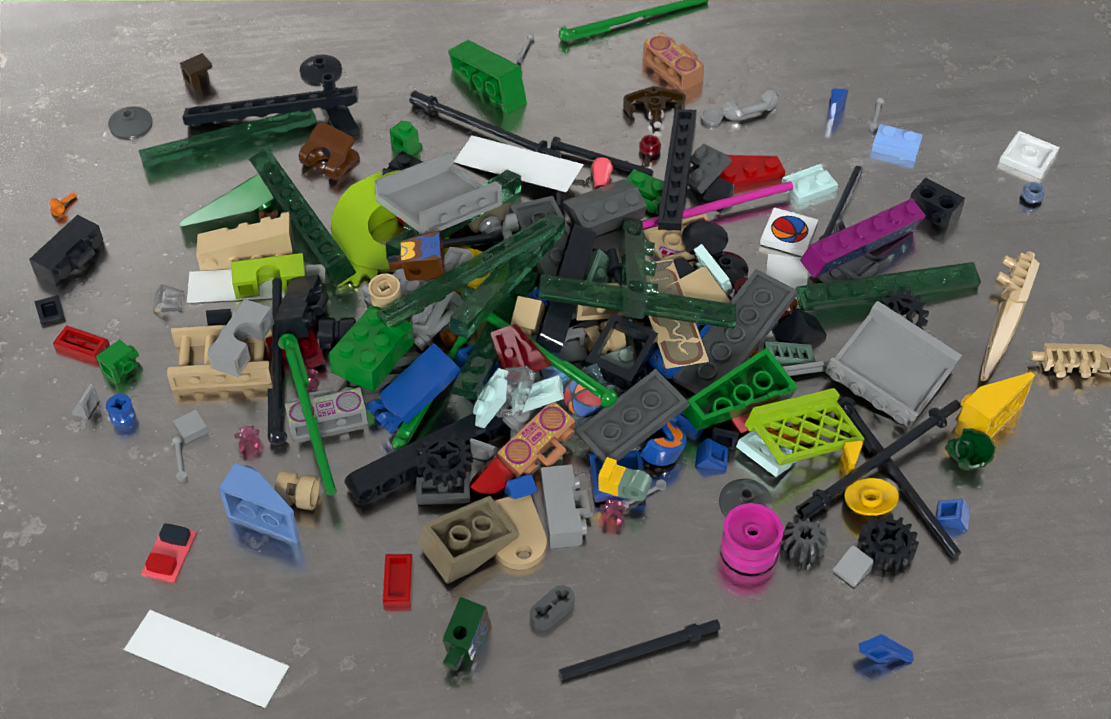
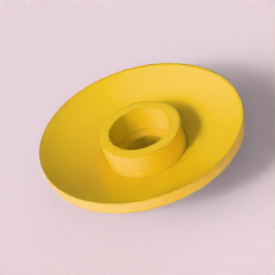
M877 478L858 480L845 491V502L848 507L863 515L885 514L894 509L899 500L897 489L891 483Z

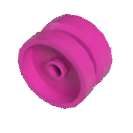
M747 503L732 509L724 519L720 547L723 559L732 568L742 573L755 574L764 572L772 567L779 556L783 537V525L780 517L772 509L762 504Z

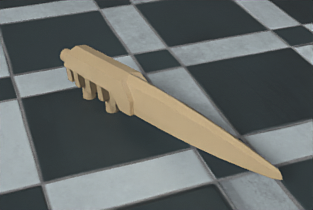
M1031 251L1026 252V254L1021 252L1015 260L1006 255L1001 262L1010 268V274L1006 275L999 272L996 276V280L1004 284L1003 288L1005 290L1001 293L1000 297L1005 299V301H1002L998 308L999 311L984 357L981 381H986L998 364L1023 313L1040 265L1035 259V254Z
M1045 343L1042 351H1031L1030 353L1031 361H1041L1044 371H1050V368L1053 367L1058 378L1065 377L1066 372L1071 373L1073 367H1077L1082 378H1089L1091 373H1097V370L1111 373V348L1102 344Z

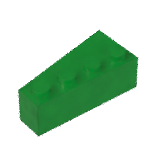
M466 40L448 50L452 69L469 83L473 81L477 90L481 93L487 92L491 96L490 100L495 105L500 103L503 106L502 110L506 114L527 103L522 79L523 72L518 64L470 40Z
M765 348L688 399L689 407L682 412L694 428L699 431L750 413L754 407L790 399L798 389V386L768 348Z

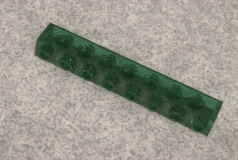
M266 147L251 157L249 161L284 212H289L290 220L336 286L357 273L270 149Z

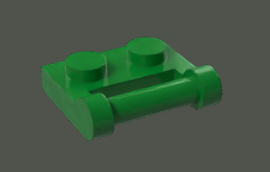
M634 169L626 180L637 186L647 205V209H649L650 213L656 215L660 211L664 181Z

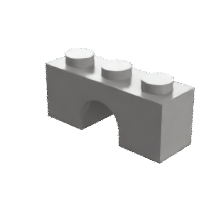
M247 299L243 300L241 305L234 310L228 324L222 327L215 343L209 346L208 357L212 369L236 377L240 376L250 361L247 343L241 341L248 338L264 340L274 324L271 307Z

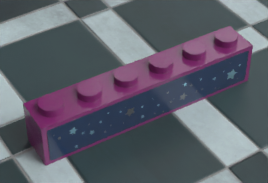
M911 198L811 244L800 261L814 279L913 232L926 215Z

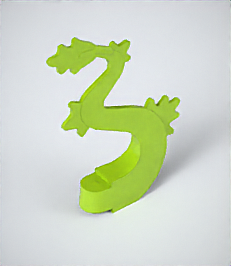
M402 170L392 171L383 176L379 171L351 185L337 202L331 218V234L336 249L328 253L330 260L337 261L336 264L329 268L330 274H338L336 278L337 286L340 287L348 281H351L353 286H358L363 276L371 280L378 273L397 271H390L388 256L401 254V246L382 245L375 241L371 234L380 224L396 217L395 214L376 201L375 181ZM444 236V237L442 238V240H443V239H449V237ZM444 249V255L447 253L448 249ZM505 288L490 301L487 309L498 316L499 308H511L510 300L517 296V289ZM448 307L445 308L443 314L448 311Z

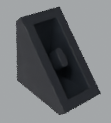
M798 308L772 330L776 341L783 343L807 344L824 339L827 336L815 316Z

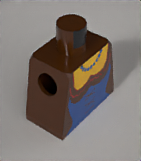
M439 230L403 240L401 242V254L388 256L390 271L403 269L408 281L446 278L444 247Z

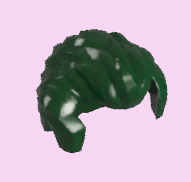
M964 428L959 438L949 439L945 446V451L948 455L956 460L959 468L964 471L987 466L993 461L996 449L994 442L986 433L975 431L974 428Z

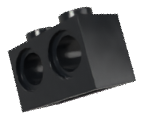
M926 177L911 192L910 199L912 198L926 215V219L945 229H948L959 217L965 202V197Z

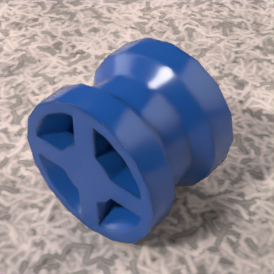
M117 394L107 400L106 410L114 425L125 426L134 420L136 416L129 396Z

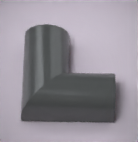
M466 472L465 480L458 477L456 485L452 481H448L447 487L443 486V482H438L436 486H433L432 479L425 482L423 477H417V505L469 503L470 472Z

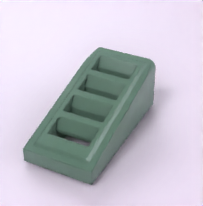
M764 342L763 350L768 348L782 367L816 362L811 345ZM802 353H806L808 359H803Z

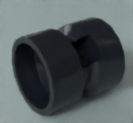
M321 317L319 320L320 348L333 349L356 323V318L341 317L337 321L335 317Z

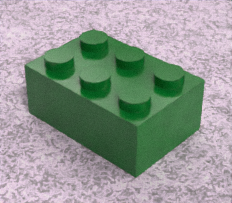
M371 305L330 351L331 373L374 392L401 357L414 344L413 324Z

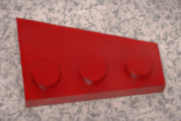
M728 155L732 162L718 176L733 183L735 189L785 177L786 171L778 156Z

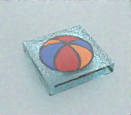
M597 363L581 369L582 372L608 389ZM568 376L561 378L564 399L557 402L575 420V428L582 426L605 408L601 406L600 398Z

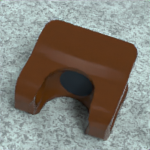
M320 123L314 128L309 139L299 151V161L307 167L314 166L320 160L329 159L326 163L325 171L327 177L333 180H339L348 169L357 163L360 156L357 151L351 149L354 145L352 136L326 123Z

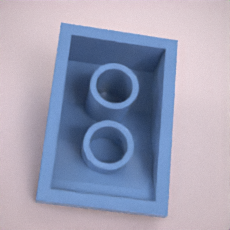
M235 463L219 486L227 517L298 543L300 540L294 512L255 468Z

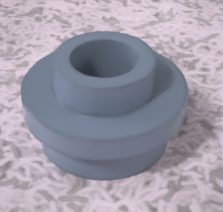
M1029 182L1022 188L1021 195L1028 202H1040L1045 196L1044 187L1038 182Z

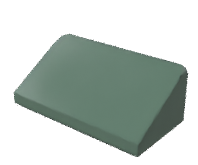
M597 249L591 252L580 288L581 292L586 291L594 284H606L609 282L610 278L607 276L606 271L610 263L608 256L602 250Z

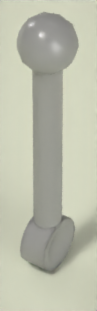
M527 34V40L520 54L517 55V63H522L523 55L530 41L534 40V34Z
M881 97L876 99V111L873 123L869 127L871 132H876L879 127L877 121L881 105L884 103V99Z
M176 435L172 438V443L176 449L179 471L176 477L182 483L187 481L188 476L183 468L180 447L182 438Z
M658 480L655 486L649 488L647 495L656 490H665L666 481ZM623 499L620 501L619 506L625 510L636 501Z

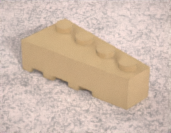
M289 212L282 213L280 218L271 219L266 217L262 218L259 223L249 225L245 222L238 224V227L229 230L225 227L197 235L196 256L200 271L231 269V262L295 254V241Z

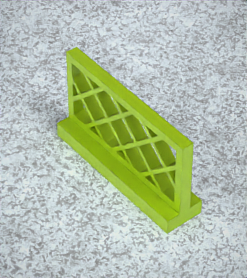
M835 388L754 407L745 423L750 432L757 431L780 465L843 449L845 442L864 441V437L838 404L837 400L840 395ZM833 411L835 415L838 417V420L826 416L825 414ZM809 417L819 421V425L808 422L805 419ZM791 422L798 425V431L785 426V423ZM823 423L836 427V431L833 432L823 428ZM770 427L779 431L778 436L769 433L766 428ZM803 428L815 432V438L802 433ZM840 430L848 432L852 438L840 435ZM782 433L796 438L795 443L781 438ZM820 435L832 439L833 443L829 444L819 440ZM799 441L807 442L813 445V448L808 449L800 446ZM779 445L793 450L792 454L784 455Z

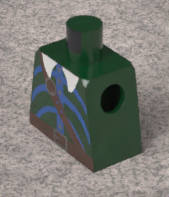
M463 597L459 598L442 640L447 651L442 663L444 666L457 671L463 659L469 662L474 661L491 628V621L486 606Z

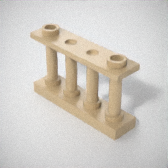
M224 325L171 328L175 347H180L178 366L168 367L167 370L171 389L183 390L272 384V372L269 361H264V342H266L265 339L272 337V327L263 341L255 338L241 341L244 343H254L253 362H248L239 377L211 368L208 349L212 343H215ZM191 346H205L203 365L189 366Z

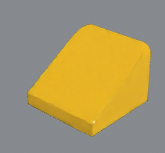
M863 441L845 442L841 461L846 475L855 470Z

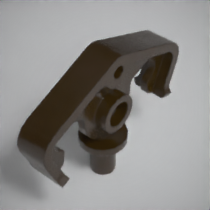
M651 86L625 95L623 98V108L628 116L632 117L636 107L631 103H643L648 113V118L653 121V126L659 128L662 126L661 119L664 117L663 110L665 109L666 102L677 101L675 109H684L686 96L682 92Z

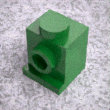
M401 120L389 130L391 149L395 152L401 153L404 151L413 155L423 147L419 142L418 130L410 122Z
M119 339L97 355L96 358L101 372L118 385L121 382L120 377L129 373L137 366L136 358L139 357V353L132 345H126Z

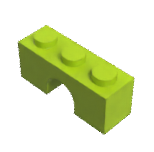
M303 253L231 262L232 285L235 297L240 299L260 296V286L264 282L275 278L282 280L283 291L286 293L292 278L306 276Z

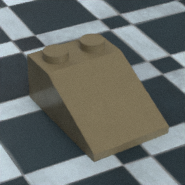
M488 496L423 524L418 545L448 584L474 571L517 539L520 533L494 500Z

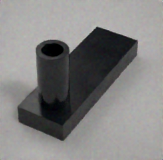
M324 73L321 76L323 90L338 88L336 87L334 74ZM338 105L330 109H323L332 127L352 137L359 135V128L348 107Z

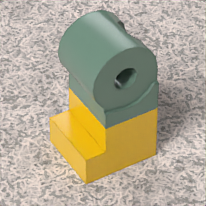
M609 457L606 458L599 473V491L634 501H643L652 483V478L646 472L617 465V460Z

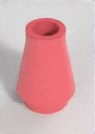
M597 158L591 165L594 190L609 183L613 166L607 158Z

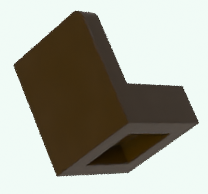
M203 53L180 63L183 79L193 91L201 88L199 75L213 68L212 63Z

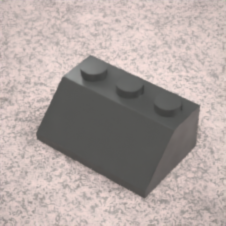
M626 179L562 201L572 225L575 223L596 232V236L622 227L626 220H630L633 223L643 219L647 208L637 186Z

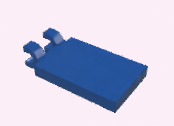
M433 343L379 394L380 400H372L365 407L371 414L375 412L373 414L382 426L385 425V429L392 434L402 421L407 424L463 371Z

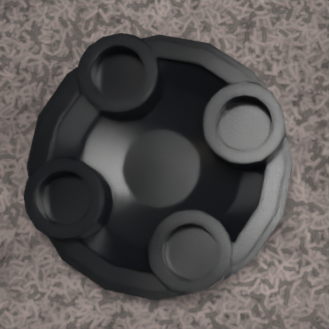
M707 220L690 223L684 228L682 233L685 251L691 255H695L694 249L702 244L712 257H719L722 255L729 240L728 234L722 226Z

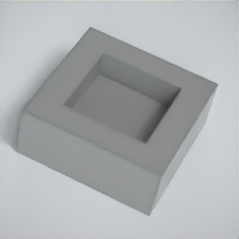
M196 410L173 420L174 427L185 444L209 433L206 424Z

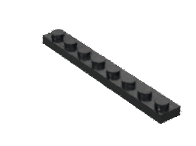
M357 86L190 107L185 108L182 119L184 125L200 126L207 122L222 123L230 119L240 121L253 116L263 118L269 114L285 115L292 111L307 112L315 108L330 109L338 105L348 107L358 103L359 92Z
M675 109L658 218V230L681 231L697 110Z

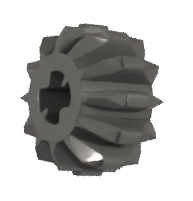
M809 516L805 521L797 517L794 523L788 522L782 537L783 551L789 552L790 559L797 556L800 563L804 561V558H807L812 563L815 557L821 558L824 549L827 547L826 528H819V521L810 522Z

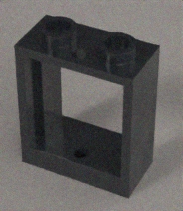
M613 313L585 361V372L628 391L636 384L655 350L658 333L649 326H641L634 323L627 316H619ZM614 330L645 343L630 371L599 357Z

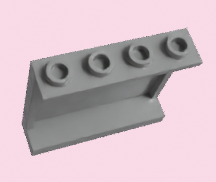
M452 152L375 181L376 201L422 235L433 231H441L502 205L501 185L495 181L483 186L453 166Z
M877 301L867 318L835 358L832 357L825 373L830 375L833 380L851 389L854 394L862 396L871 402L875 408L883 410L892 416L898 423L911 428L951 374L962 355Z

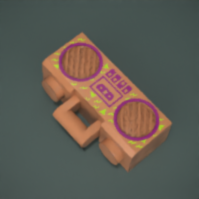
M662 32L644 41L643 58L682 91H686L703 81L704 65L700 60H697L698 55L684 44L677 46L673 38H669Z
M556 402L548 404L497 452L498 459L516 478L529 474L533 475L538 469V461L544 467H551L566 452V449L560 442H567L574 435L575 420ZM551 447L555 448L546 457L543 456Z

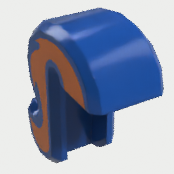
M677 416L652 435L654 439L647 442L640 454L645 461L659 466L676 462L687 444L686 435L680 427L675 425L678 421Z

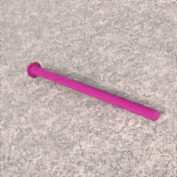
M789 181L684 209L683 219L790 191L794 188L793 183ZM659 216L642 220L638 223H631L630 220H626L622 225V232L627 237H634V232L658 226Z

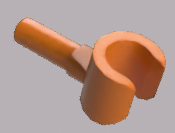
M72 192L60 200L52 198L49 201V205L52 207L50 209L51 213L54 216L62 215L65 211L64 205L77 197V194Z

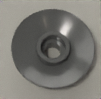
M137 106L119 109L108 120L110 132L120 138L138 137L146 133L152 125L150 112Z
M736 479L729 482L723 487L719 497L720 508L725 516L738 505L747 503L762 504L770 509L772 507V498L767 488L751 479Z

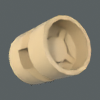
M380 274L371 279L368 284V291L372 306L397 317L402 314L405 304L399 280L391 274Z
M609 320L602 322L600 327L593 325L584 328V345L588 355ZM614 330L600 356L607 354V350L614 352L625 348L626 339L624 333Z
M280 471L274 490L290 507L295 504L299 509L312 511L318 501L320 479L318 476L303 474L301 477H298L297 473Z

